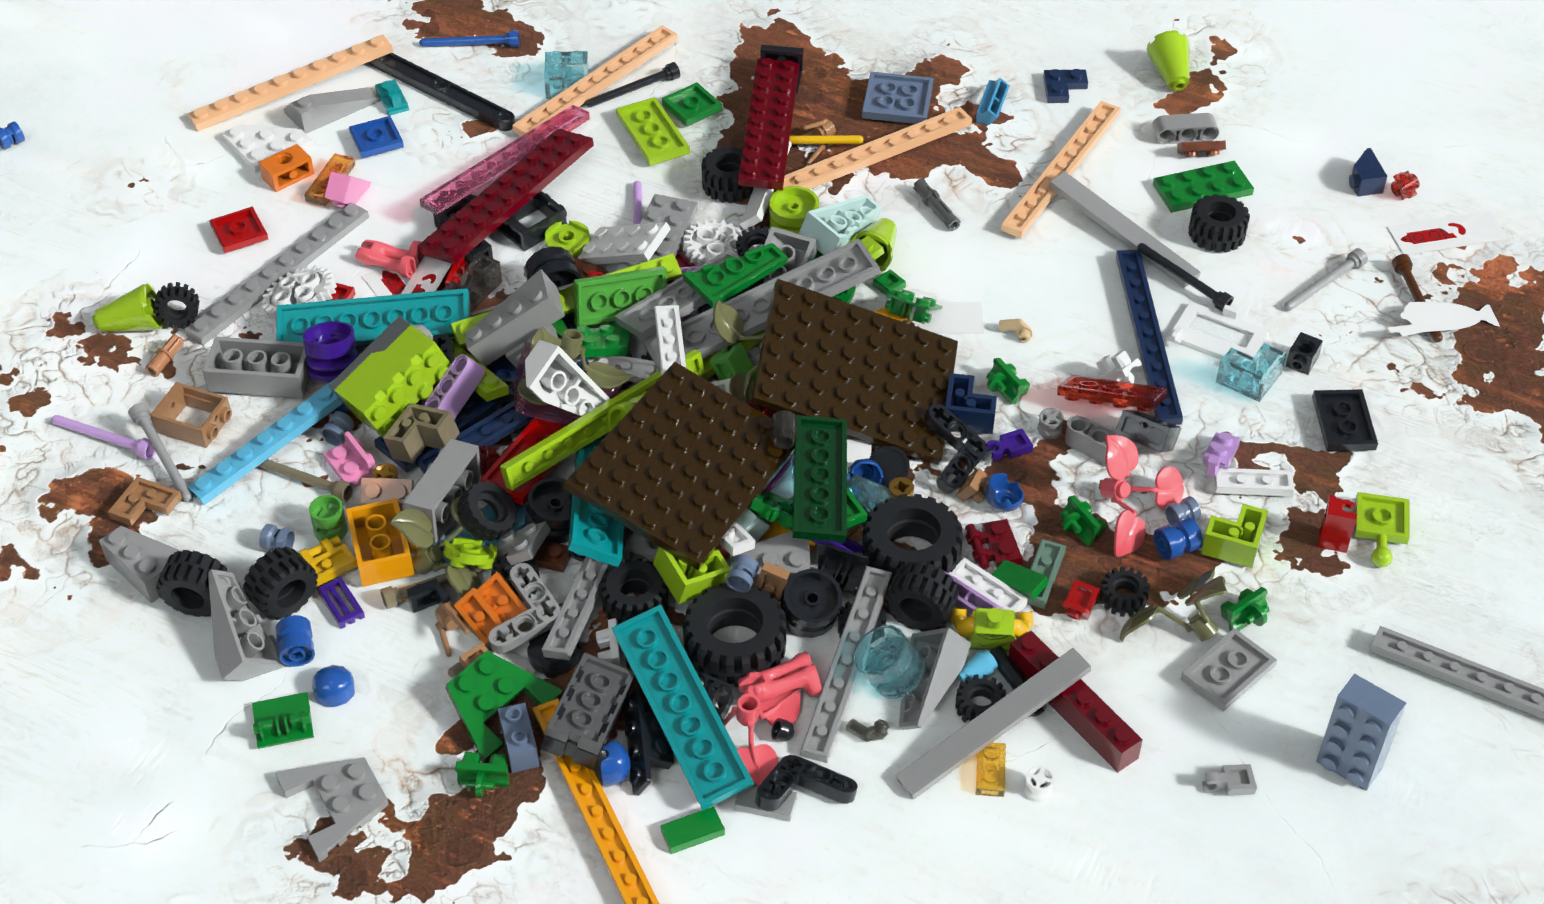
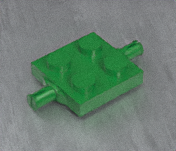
M766 491L753 499L750 509L756 511L757 516L767 521L770 520L769 522L776 520L780 522L779 525L792 531L793 497L784 498Z

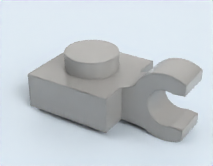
M1251 764L1223 765L1221 773L1206 772V781H1202L1204 793H1215L1225 788L1227 796L1252 795L1257 790Z

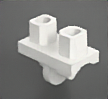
M1123 350L1113 356L1111 354L1104 356L1096 362L1102 373L1096 378L1099 384L1114 380V384L1119 390L1128 391L1134 385V376L1130 370L1142 364L1139 358L1131 360L1127 352Z
M616 618L608 620V628L596 632V640L600 649L610 647V650L598 652V658L627 669L626 657L612 631V627L617 625Z

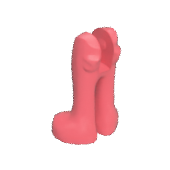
M365 240L362 242L361 247L357 249L355 259L366 266L383 267L398 272L402 277L410 279L425 255L419 254L417 246L421 241H413L409 249H400L380 241Z
M806 651L796 654L791 660L759 672H749L745 677L738 680L740 692L743 695H755L760 702L770 700L797 688H804L810 697L820 696L822 691L816 667L812 664L810 655Z

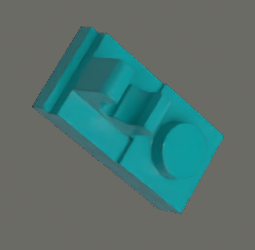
M395 79L375 84L376 93L380 97L389 116L409 111L408 103Z

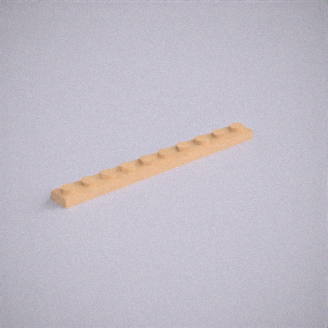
M663 25L514 123L512 125L513 132L529 141L584 104L586 100L593 98L676 42L677 33Z
M383 34L373 37L370 40L316 60L303 67L296 68L291 72L279 75L254 87L217 100L212 104L197 108L188 113L189 119L197 131L203 130L392 53V45Z
M1103 101L1099 102L1001 224V231L1020 239L1025 235L1057 194L1049 187L1050 181L1064 171L1070 175L1074 173L1119 116L1120 107Z
M961 107L955 108L786 174L783 188L801 186L812 189L971 126L972 118Z

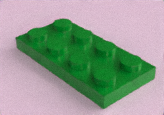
M1235 160L1153 179L1154 188L1171 213L1191 209L1198 199H1204V196L1207 195L1213 196V194H1218L1221 196L1228 195L1230 198H1241L1253 195L1254 187Z

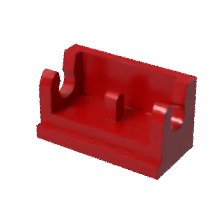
M1329 495L1320 527L1318 548L1347 553L1356 524L1357 514L1346 512L1342 508L1354 509L1356 505L1354 502Z

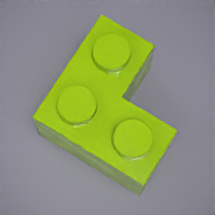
M1243 504L1237 522L1211 515L1201 554L1252 568L1268 510Z
M660 547L653 562L678 604L692 600L700 593L704 595L705 590L712 586L715 589L719 587V584L726 583L725 579L731 570L719 550L714 551L699 570Z

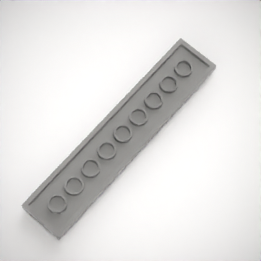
M858 238L724 302V304L734 308L741 316L744 324V330L741 335L751 336L766 328L773 288L777 279L833 297L881 274L878 264ZM714 308L681 322L685 355L695 349L701 352L703 359L724 347L732 345L723 341L716 332L713 322ZM656 334L644 340L643 343L659 371L660 361Z

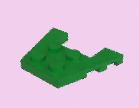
M559 319L552 325L556 329L558 338L562 340L563 332L567 327L563 320ZM616 321L610 322V325H601L600 328H590L587 326H578L576 330L583 334L581 347L586 349L585 358L627 356L630 332L618 325Z
M489 651L484 652L448 682L445 688L460 719L462 718L468 730V735L471 741L474 742L479 752L480 760L483 763L503 746V742L485 725L498 713V709L506 707L522 692H525L537 705L557 699L563 692L560 688Z

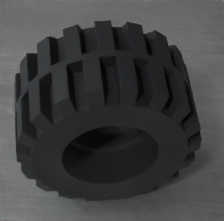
M723 146L720 149H713L712 152L706 154V157H703L701 163L702 188L707 196H711V199H718L719 202L723 203L725 201L733 203V201H743L744 198L747 199L752 194L754 187L738 185L743 148Z
M1213 194V196H1204V199H1198L1197 203L1193 205L1188 234L1193 243H1197L1198 247H1203L1207 251L1212 250L1216 253L1223 251L1226 253L1230 252V250H1236L1245 241L1250 218L1249 210L1247 207H1244V203L1237 201L1234 197L1230 198L1228 195Z
M278 547L272 552H266L263 557L258 558L257 562L250 567L249 573L244 578L246 582L243 584V589L249 601L265 617L271 620L274 618L280 620L299 611L308 602V599L314 594L313 590L317 587L318 583L316 581L318 579L316 570L296 550L289 547H283L282 549Z
M176 551L169 556L157 581L156 591L159 593L158 596L164 600V603L176 611L195 617H209L211 615L208 572L211 569L227 571V567L216 558H212L210 555L200 553L199 551Z
M636 558V561L626 559L625 563H620L618 567H610L607 570V575L602 577L601 596L603 612L608 620L616 618L617 625L660 604L665 613L668 610V586L656 567L653 566V562L649 560L642 562V559ZM634 592L643 593L639 596H627V594Z
M912 561L901 565L897 569L885 595L886 606L889 607L890 613L895 615L897 620L904 622L909 627L912 626L915 629H924L925 631L940 629L947 624L959 596L958 586L956 582L952 581L953 578L949 574L944 573L945 571L941 568L938 569L934 567L935 565L925 564L924 562L918 561L915 563Z

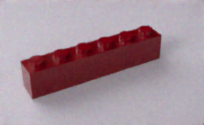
M1031 630L1010 643L1009 658L1026 680L1059 658ZM1079 679L1048 702L1117 772H1120L1139 759L1143 739L1082 679Z

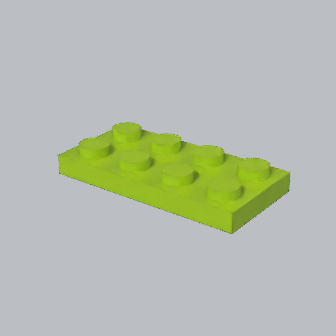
M656 97L616 108V116L649 166L690 154L689 145Z

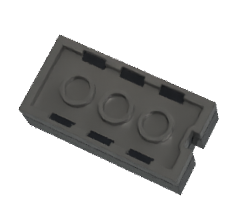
M584 652L547 726L541 750L561 758L563 754L573 757L572 762L594 770L602 753L601 749L605 746L622 710L624 701L629 695L635 676L634 672Z

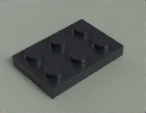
M1363 389L1313 391L1312 399L1326 451L1377 450L1378 441Z

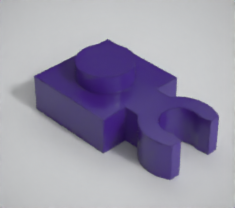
M1022 428L1000 435L999 441L991 440L986 443L987 452L995 450L992 452V461H998L1006 454L1012 459L1031 453L1034 446Z

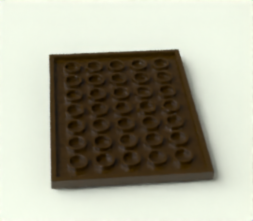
M777 279L773 288L751 403L793 417L803 415L847 419V435L880 446H895L903 450L907 455L938 465L942 460L944 439L925 423L924 414L933 404L946 405L950 373H954L958 341ZM935 413L934 417L938 419L939 415Z
M674 362L565 481L563 489L699 570L750 508L753 499L763 492L793 455L795 432L677 362Z

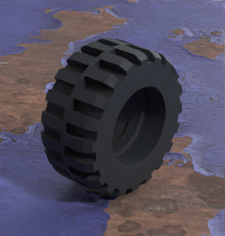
M902 494L896 499L894 497L885 500V504L879 503L867 516V521L863 526L862 554L869 557V567L892 572L891 582L897 569L901 565L912 561L915 563L919 561L925 564H932L938 569L941 568L948 573L952 572L961 560L962 525L958 521V517L952 510L948 511L949 507L942 502L937 503L935 498L929 496L928 498H923L921 494H914V496ZM902 537H918L928 541L932 546L922 550H906L892 542Z
M726 583L719 584V587L715 589L712 586L705 590L704 595L700 593L693 599V603L689 604L686 609V615L683 617L684 649L696 671L739 687L738 680L745 677L747 673L759 672L781 664V659L784 658L786 652V616L784 610L781 609V604L777 599H771L770 593L764 589L759 591L755 585H752L750 591L745 593L732 590ZM728 626H743L757 633L753 638L740 643L724 642L713 636L716 631Z

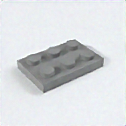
M1233 628L1184 670L1181 680L1224 712L1274 668L1277 659Z

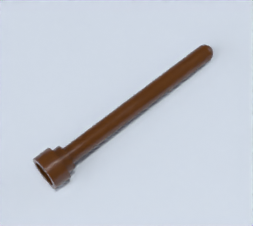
M1400 254L1396 256L1391 262L1395 272L1403 276L1415 302H1426L1411 272L1413 263L1409 255ZM1440 331L1430 332L1435 342L1443 340Z

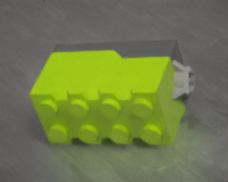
M399 316L328 386L351 414L383 438L410 403L416 404L420 399L426 400L431 395L433 386L442 379L451 363L433 341V335L426 327L418 324L413 326Z

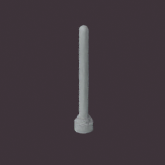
M1356 248L1348 253L1345 262L1284 304V309L1291 311L1351 268H1361L1368 262L1366 253L1360 248Z
M137 403L128 410L131 420L137 423V425H141L175 487L181 492L182 499L186 502L190 501L192 494L151 424V411L147 404Z

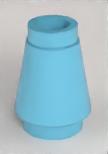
M988 650L978 651L964 665L957 678L960 683H965V678L967 677L973 680V675L977 674L979 679H982L983 674L988 676L994 674L998 664Z

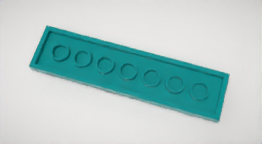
M466 288L277 305L276 341L303 343L302 335L309 327L328 321H340L353 326L356 346L370 345L399 316L413 326L417 324L423 325L433 336L444 334L449 338L454 337L450 328L451 323L470 318L469 291Z
M604 434L576 451L575 470L608 434ZM572 495L568 550L577 555L598 560L603 564L618 567L622 561L624 525Z
M660 604L612 627V631L702 810L754 786V782L662 605Z

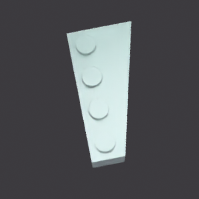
M864 195L808 211L799 235L816 239L817 250L825 255L848 244L855 234L876 222L882 207L869 196Z

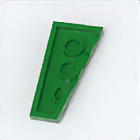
M770 243L747 251L744 256L726 258L721 264L715 266L708 264L702 266V270L694 273L691 271L683 273V280L714 308L717 301H726L787 264L788 257L775 244Z

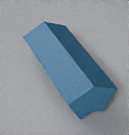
M1003 79L989 80L977 110L976 123L990 125L998 118L1010 87Z

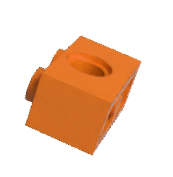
M298 144L259 161L262 179L275 192L314 174L311 156Z

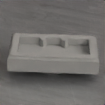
M757 785L738 793L735 801V810L791 821L797 800V792H792L781 807L775 811H765L757 807L755 804Z

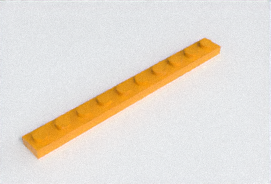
M558 698L532 708L533 716L543 736L560 702ZM563 754L562 758L553 755L624 904H660L594 770L572 762L573 757Z

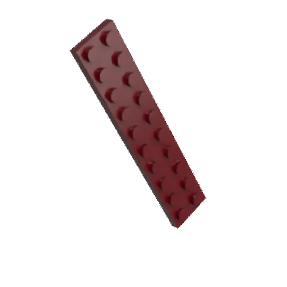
M757 59L738 185L783 190L800 64L790 60Z
M564 129L555 130L417 246L419 254L455 265L594 146L593 138L565 131Z

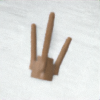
M825 118L819 122L803 126L804 130L814 129L802 136L834 135L836 129L834 124ZM821 144L807 161V164L810 165L828 144Z
M444 603L436 609L435 616L438 622L435 624V627L439 631L447 657L451 656V650L445 632L446 629L452 631L459 627L465 634H468L470 630L481 640L452 603Z

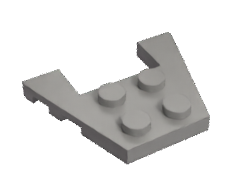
M365 757L275 773L276 779L286 798L315 786L334 822V825L308 836L309 844L319 862L326 859L328 852L336 845L340 847L348 840L347 836L356 828H362L389 805L387 797Z

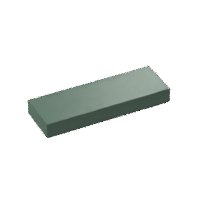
M1041 539L1030 570L1046 575L1049 583L1034 601L1028 599V605L1045 609L1066 552V545Z

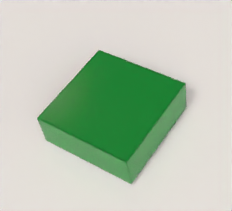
M890 269L873 279V286L886 295L887 293H894L895 290L900 291L904 289L906 281Z

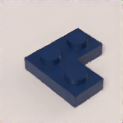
M1086 69L1044 70L1043 72L1047 103H1069L1068 90L1088 89Z

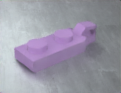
M1226 432L1215 433L1203 457V464L1207 465L1205 475L1216 477L1220 468L1228 470L1239 447L1240 437Z

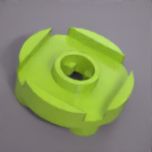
M562 221L551 225L545 232L546 248L551 246L562 247L576 258L582 253L584 246L591 241L588 227L578 221H569V224L563 225Z
M453 538L452 544L448 540L445 541L443 554L446 558L450 559V565L463 568L467 564L476 565L480 569H491L493 562L496 561L497 547L491 543L489 548L482 546L483 540Z

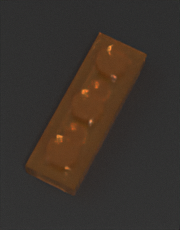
M334 153L304 194L305 201L326 206L331 200L324 198L331 171L348 175L356 165L355 158Z

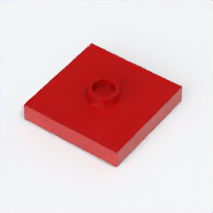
M253 206L209 220L210 226L224 253L268 240V234Z

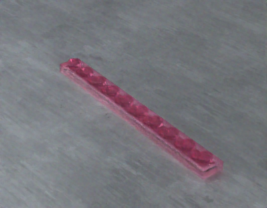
M575 105L568 107L420 198V207L436 215L443 212L508 171L555 130L564 129L570 132L590 119L589 112Z

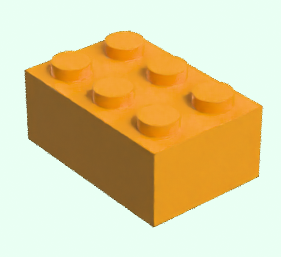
M397 498L346 509L362 587L415 576L408 541L397 528L389 524L392 518L400 512Z

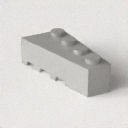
M540 269L464 334L467 349L482 365L487 366L534 336L541 327L547 328L564 317L565 314L557 286Z

